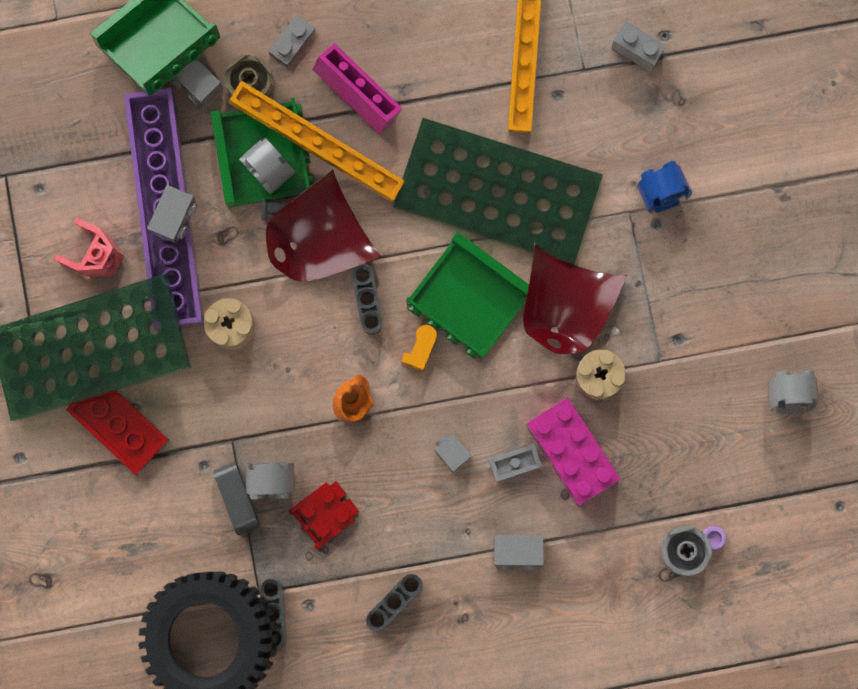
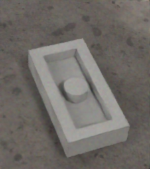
M296 15L269 49L268 53L288 67L316 31L315 28Z
M535 444L488 459L496 482L542 467Z

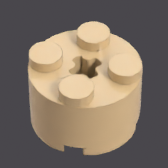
M221 299L213 303L205 312L204 328L206 334L217 346L234 350L243 347L251 339L255 326L254 319L248 308L236 299ZM229 319L233 322V328L231 329L225 326L226 321Z
M609 350L592 351L585 355L577 366L575 374L576 385L580 392L588 398L594 400L609 399L624 384V364L616 354ZM597 370L605 372L606 375L603 377V381L601 378H595Z

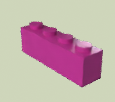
M335 43L318 56L313 71L374 130L381 134L396 121L402 107Z

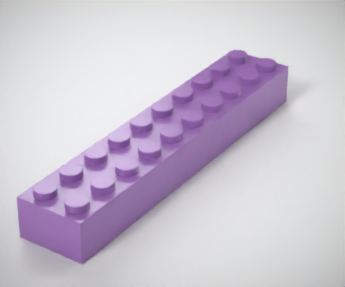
M171 88L160 89L150 96L145 92L124 94L153 327L157 332L204 326V313L191 217L186 222L188 228L184 238L179 239L177 244L154 235L147 229L166 185L188 193L175 94Z

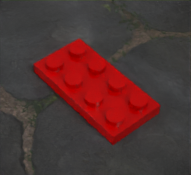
M99 374L66 408L69 414L135 475L169 441L160 430Z

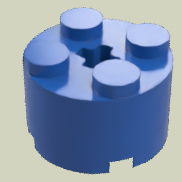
M676 161L666 163L663 168L654 171V169L645 171L641 174L642 180L637 184V188L649 213H652V209L656 213L671 209L680 204V198L685 196L688 199L692 195V190L681 166L677 165Z

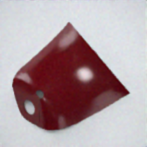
M334 169L280 209L270 219L266 227L267 252L271 264L295 281L322 279L381 257L380 253L366 236L345 199L336 179ZM291 242H295L297 244V248L295 250H293V248L291 247ZM276 248H281L284 251V262L276 259Z
M534 243L531 275L523 314V325L527 335L553 353H582L594 342L601 332L628 275L606 274L581 268L551 256ZM557 327L558 333L552 332L551 328ZM554 339L561 344V347L555 348L547 340Z

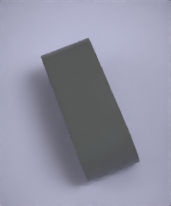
M359 264L352 271V280L360 322L365 333L375 335L381 331L383 321L374 275L368 265ZM361 271H366L370 275L369 279L365 282H360L356 279L357 274ZM365 294L372 295L374 297L373 303L370 305L362 304V296ZM370 317H374L379 321L378 325L373 329L365 326L366 320Z
M233 462L213 470L215 480L237 536L260 527L250 496L246 494V486L237 463Z
M415 574L404 576L368 613L366 618L367 626L373 631H381L386 628L420 593L422 589L420 577ZM408 578H415L418 581L419 586L416 591L409 592L405 589L404 584ZM393 595L400 597L402 602L400 608L396 610L391 609L387 603L389 597ZM374 613L383 615L384 624L381 627H375L371 624V616Z
M266 579L260 586V597H265L268 601L264 605L265 609L276 607L280 612L278 620H270V623L276 622L277 628L272 629V632H278L282 637L281 643L277 646L272 645V648L280 649L287 642L284 589L279 580ZM271 582L278 586V592L273 597L268 596L265 591L267 584Z

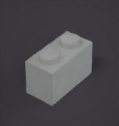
M625 22L615 37L611 49L652 72L662 56L666 45L630 23Z
M197 59L190 62L177 76L170 79V82L176 88L180 89L182 87L188 92L185 96L194 105L199 103L203 108L223 89L221 82Z
M166 185L147 229L150 233L177 244L178 240L183 239L187 232L188 226H186L188 218H192L196 212V199L193 195Z
M494 536V565H499V570H514V565H523V570H538V566L543 565V536Z

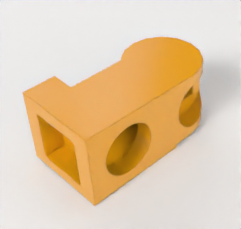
M422 325L416 331V343L412 353L404 352L401 364L424 372L437 338L436 330L432 326Z

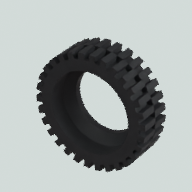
M220 571L188 574L187 576L174 579L175 582L163 586L165 591L157 592L153 596L156 601L149 602L146 609L151 611L150 614L142 616L141 622L147 623L146 627L139 628V635L145 636V641L138 642L139 649L146 648L147 655L140 657L142 663H150L151 667L145 669L147 675L155 674L157 677L152 681L156 687L163 685L164 689H256L259 686L257 682L263 681L267 676L264 672L271 669L273 662L269 661V659L276 656L277 649H273L272 644L278 642V635H272V629H276L277 624L276 622L270 623L269 616L274 615L271 608L265 609L264 605L268 601L265 597L257 596L260 591L256 587H248L249 582L247 580H238L237 575L225 574V572ZM196 603H211L221 607L232 617L238 630L239 645L233 662L223 672L211 677L196 676L184 670L176 661L171 648L170 633L175 619L185 608Z

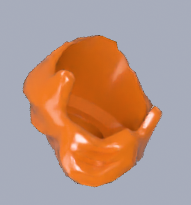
M356 375L352 380L344 382L337 389V393L333 397L332 409L339 421L343 420L347 423L360 421L369 412L371 407L374 406L368 380L362 375Z

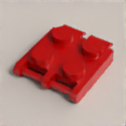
M337 481L330 486L327 482L288 511L302 525V531L307 532L316 544L314 546L316 550L354 523L355 519L353 517L359 513V510L350 498L343 503L340 501L347 494ZM298 510L302 513V515L304 516V518L307 520V522H308L307 524L305 523V521L302 519V517H301V516L299 515V513L297 512ZM311 527H312L313 530L316 532V534L319 536V538L321 539V541H319V540L317 539V537L314 535V533L311 531V529H310Z

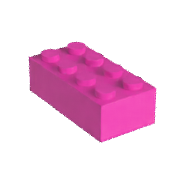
M569 398L564 399L526 424V427L577 506H580L620 480V477Z

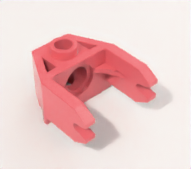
M76 218L74 224L92 233L95 237L81 263H74L59 255H56L54 260L86 277H114L125 257L107 233L94 225Z

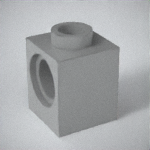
M445 434L435 443L438 447L434 451L453 473L472 457L454 434L450 437Z

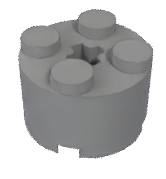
M265 137L239 159L269 194L276 191L295 174L292 167Z
M805 370L799 372V374L790 375L789 371H779L775 373V377L768 380L770 411L773 412L777 408V413L792 414L804 412V407L810 406L811 411L819 408L817 378L814 376V371Z
M284 461L258 462V465H253V468L252 463L245 464L246 494H250V499H264L267 497V494H274V498H289L291 492H295L294 462L287 463V466Z
M683 526L671 530L664 536L659 552L663 565L671 573L689 576L700 573L707 566L712 555V547L708 537L703 532L690 526ZM683 544L686 548L691 549V552L687 554L688 558L680 554Z

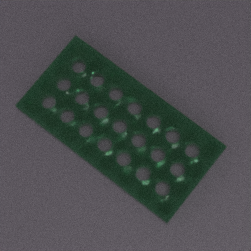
M422 118L402 178L404 183L397 194L393 207L534 252V243H536L551 256L574 265L603 174ZM441 142L445 149L442 153H434L431 150L432 144ZM457 149H463L466 151L467 157L459 161L454 158L453 154ZM485 156L489 159L490 164L485 168H481L476 164L477 158ZM503 163H508L512 167V172L508 175H503L499 172V166ZM427 164H434L438 170L435 175L429 176L425 174L424 167ZM526 170L532 171L535 176L534 180L531 182L523 181L521 178L522 172ZM450 171H456L459 173L460 179L455 183H451L447 180L446 175ZM473 178H478L482 181L483 185L480 189L473 190L469 186V181ZM546 178H554L557 181V186L554 189H547L544 186ZM572 184L576 185L580 193L577 196H570L567 194L566 188ZM496 185H500L505 189V194L501 197H495L491 189ZM420 186H426L430 189V194L425 198H421L417 195L416 191ZM519 192L525 193L528 200L524 204H518L514 200V195ZM449 193L453 198L452 202L449 205L441 204L439 201L441 194ZM542 199L547 200L550 204L549 210L544 212L540 211L536 206L537 202ZM464 201H473L475 209L472 212H465L461 207ZM489 207H493L497 210L498 215L495 219H488L485 217L484 211ZM562 207H569L573 215L568 219H564L560 216L559 210ZM509 215H517L520 218V224L515 227L510 226L507 223ZM532 222H539L542 224L543 230L538 234H534L530 231L529 225ZM555 229H562L565 232L566 236L562 241H556L552 237V232Z
M166 274L0 325V379L10 421L13 422L191 368L168 275ZM148 298H153L155 302L154 308L151 311H147L144 307L145 301ZM126 305L132 307V314L128 318H125L122 314V310ZM104 312L110 314V321L106 325H103L100 321V317ZM82 319L88 321V328L84 332H81L78 328V324ZM154 321H158L161 326L157 334H152L150 331V326ZM63 325L66 328V335L59 339L56 332ZM132 328H136L138 331V337L134 341H130L128 338V332ZM41 332L44 335V342L38 346L35 343V336ZM110 335H114L116 338V344L112 348H108L106 345V339ZM20 339L22 341V349L19 352H15L13 344L16 340ZM87 342H92L94 345V350L90 355H86L84 352V346ZM164 344L166 354L159 358L156 354V349L159 345ZM69 348L72 352V357L69 361L65 362L62 358V353L65 349ZM141 351L144 354V360L141 364L137 365L134 362V355L136 352ZM47 355L50 359V364L47 368L43 369L40 361L43 356ZM116 358H119L122 362V366L118 371L112 369V362ZM23 362L28 365V371L25 375L19 373V366ZM93 365H97L100 370L96 378L90 376V368ZM74 371L78 378L75 384L70 385L68 375ZM53 378L56 385L54 390L49 392L46 389V382ZM28 385H31L34 390L30 398H26L24 395V390Z

